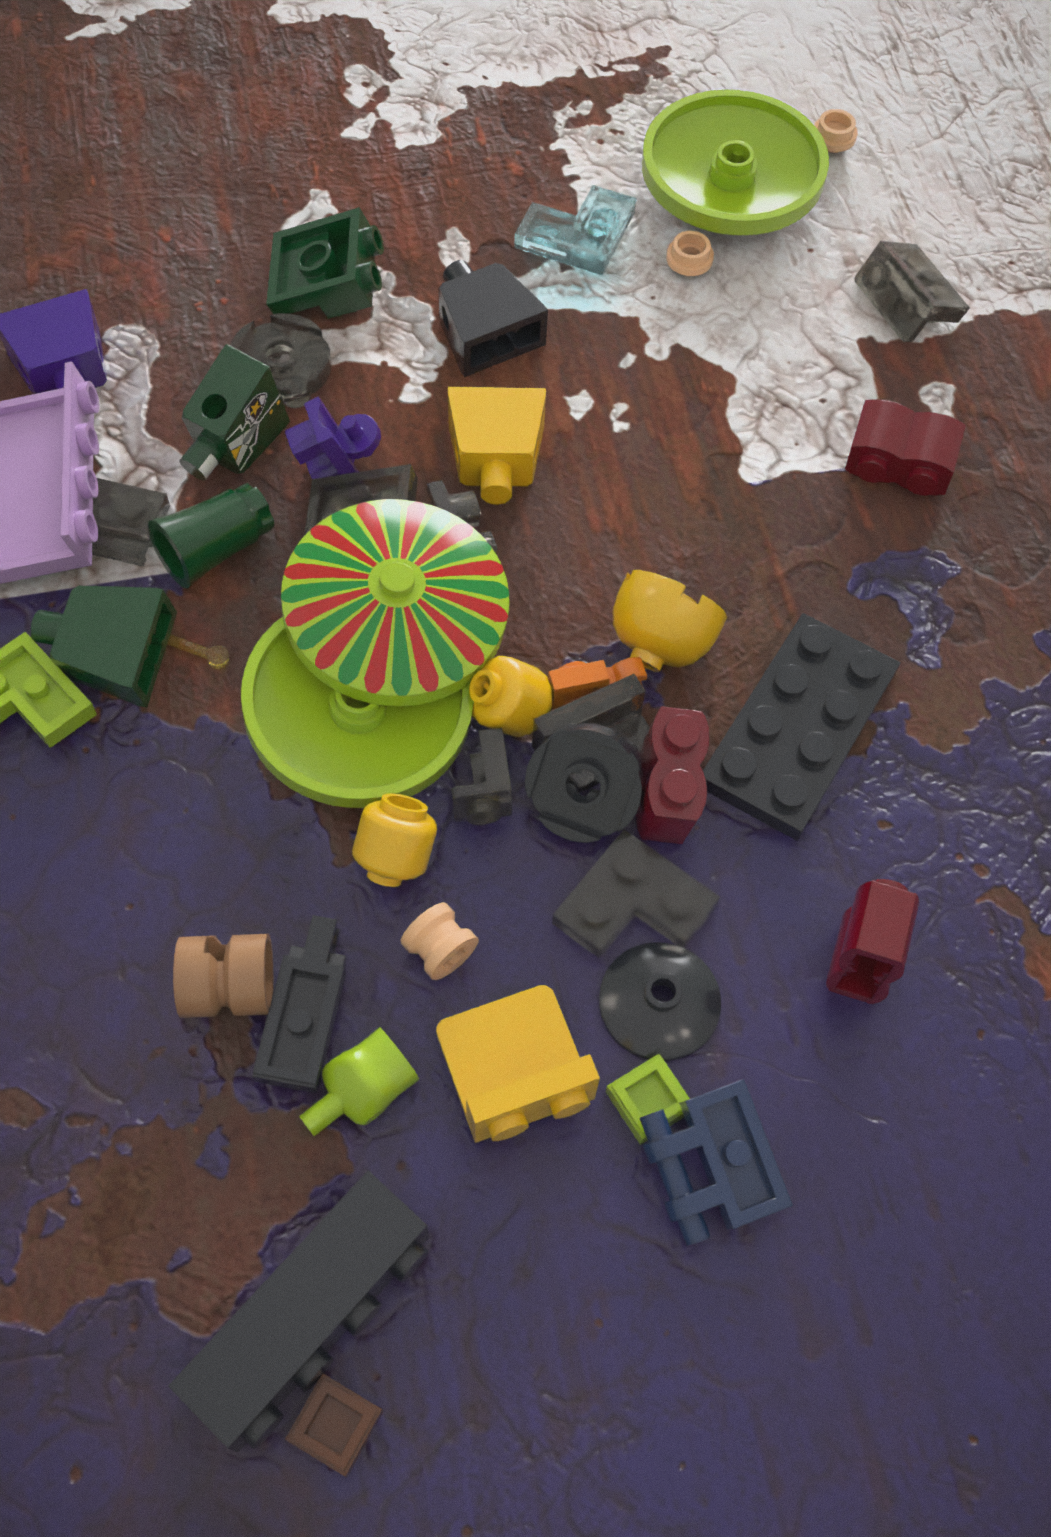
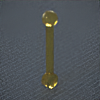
M170 634L168 645L207 659L209 666L213 669H223L230 662L229 652L223 646H213L209 649Z

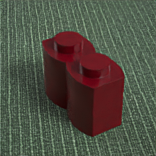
M879 399L865 400L845 470L866 482H895L917 495H945L954 474L966 425L953 417L940 413H915L906 406L892 401Z
M662 706L644 739L640 753L643 760L642 769L645 776V788L642 801L635 815L637 829L643 840L683 844L704 810L707 798V785L700 765L709 747V727L702 711Z
M889 879L868 881L857 889L853 906L848 908L842 916L826 981L829 991L869 1004L879 1003L887 998L891 983L899 980L904 974L919 907V897L916 893L908 891L903 884Z

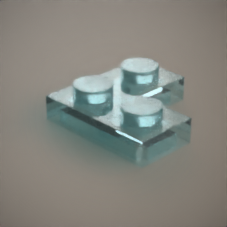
M592 185L577 215L532 202L515 232L514 248L603 275L635 214L637 198Z

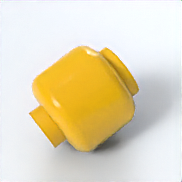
M506 656L491 658L473 676L470 682L469 694L474 701L472 717L484 727L507 735L522 737L531 734L539 728L550 714L552 687L548 677L537 667Z
M389 793L382 795L380 801H374L365 806L359 822L352 855L358 865L368 871L367 878L379 885L397 887L401 885L402 880L415 879L425 873L437 833V824L427 813L428 807L426 804L406 795Z

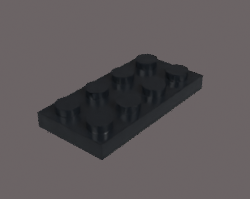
M802 613L703 769L707 792L798 841L891 683L901 662Z

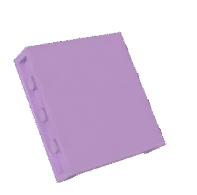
M73 362L65 363L64 388L0 401V584L92 566V542H96L98 539V528L93 515V498H96L99 493L97 478L93 471V455L99 453L98 437L94 429V413L99 412L100 405L94 385L90 381H84Z

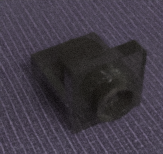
M502 728L479 731L480 753L469 754L473 784L455 786L451 789L455 822L468 821L475 825H485L496 822L501 817L512 815V789Z

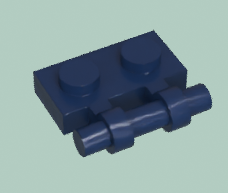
M744 1079L680 1102L679 1104L688 1128L672 1134L664 1109L640 1117L648 1143L643 1145L649 1164L656 1162L669 1200L664 1202L666 1211L671 1222H678L686 1246L711 1237L702 1211L718 1206L726 1229H735L793 1206ZM693 1148L697 1149L710 1184L697 1190H693L680 1153Z

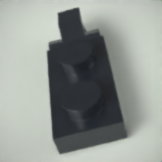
M313 915L305 947L291 946L289 955H283L252 1077L255 1082L312 1093L318 1092L346 977V955L335 953L340 929L336 927L337 919Z

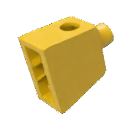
M448 387L449 431L459 481L466 486H481V498L485 502L495 505L504 504L512 497V486H528L533 483L544 431L546 388Z

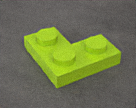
M26 632L0 648V723L15 712H18L48 747L51 748L97 715L93 704Z

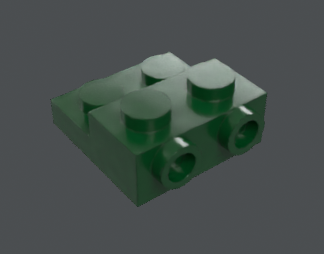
M358 207L273 233L266 305L275 318L320 306L328 319L372 307L373 292L382 289L381 275L375 263V256L384 253L383 239L379 229L375 225L369 224L362 210Z

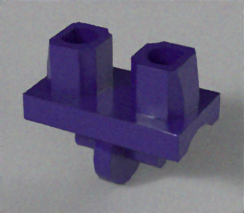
M319 396L304 403L309 420L285 430L291 451L300 465L306 462L309 474L320 492L342 482L347 484L353 494L367 489L365 480L354 465V460L371 456L379 445L381 431L374 419L366 414L347 415L338 426Z

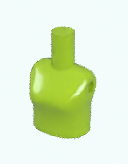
M379 1027L358 1045L342 1052L325 1065L322 1070V1080L328 1094L299 1117L313 1136H316L342 1114H345L356 1124L367 1125L381 1115L400 1094L418 1082L419 1077L397 1046Z

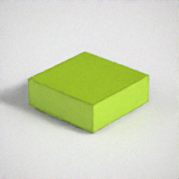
M657 1054L607 1085L605 1091L640 1145L648 1141L640 1117L664 1109L669 1126L684 1118L679 1103L690 1099L660 1054Z

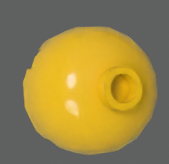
M633 570L631 575L629 573L626 574L617 593L612 610L613 627L618 638L623 644L633 650L629 658L641 657L644 668L653 672H660L663 664L672 667H684L694 664L711 649L727 619L725 611L703 594L697 604L695 600L683 593L686 585L676 580L648 571Z

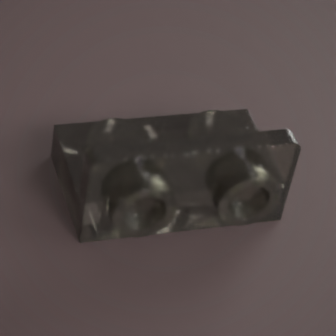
M880 241L854 278L855 283L903 342H913L927 323H959L970 309L917 244Z

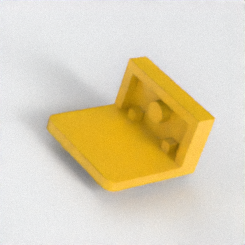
M539 985L442 1019L437 1025V1038L475 1143L491 1138L492 1141H501L514 1137L528 1129L531 1122L551 1115L555 1119L574 1115L590 1105V1101L595 1099L600 1077L590 1054L583 1057L579 1056L556 996L548 986Z

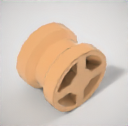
M444 902L432 906L418 916L409 925L401 938V945L408 953L418 954L424 960V971L432 980L442 979L456 970L469 958L479 943L478 937L470 929L459 927L455 922V912Z

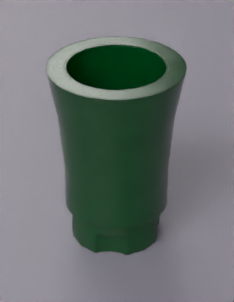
M246 483L235 490L227 489L206 501L179 512L149 520L147 528L156 554L167 572L181 587L188 589L211 569L235 553L256 543L259 536L270 532L274 528V519L263 494L257 487H252Z

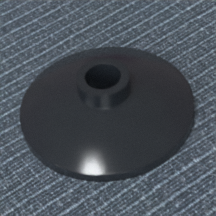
M653 942L630 948L612 962L601 983L599 1008L607 1031L622 1048L643 1059L649 1060L660 1054L664 1061H674L698 1051L710 1039L720 1018L721 994L713 973L697 955L674 944ZM658 985L666 986L672 991L674 998L668 1002L658 1001L653 997L651 989Z

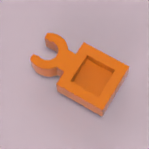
M641 657L627 658L615 663L611 667H606L604 660L590 663L574 661L561 666L559 669L549 671L548 680L552 687L551 716L555 718L606 707V701L609 698L631 699L643 695L644 689L641 681L647 680V674Z

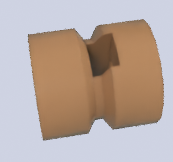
M216 935L179 937L175 947L173 967L174 998L179 1017H215L219 1014L222 1007H228L234 1016L268 1015L274 991V964L270 935H232L227 944H221Z

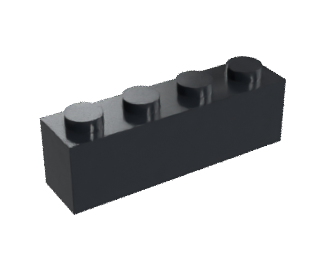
M368 1170L168 1387L228 1449L238 1453L246 1443L252 1449L257 1448L283 1419L284 1414L278 1407L292 1391L299 1386L306 1392L320 1379L322 1373L324 1374L334 1360L328 1351L346 1331L353 1337L356 1336L378 1313L382 1303L376 1297L395 1277L403 1283L421 1265L429 1253L423 1246L429 1239L427 1224Z

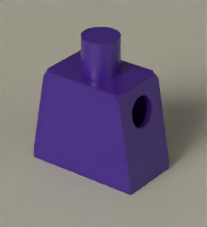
M87 289L0 314V337L9 359L32 394L64 388V369L67 362H73L84 381L92 382L95 388L103 386L107 382L100 330Z

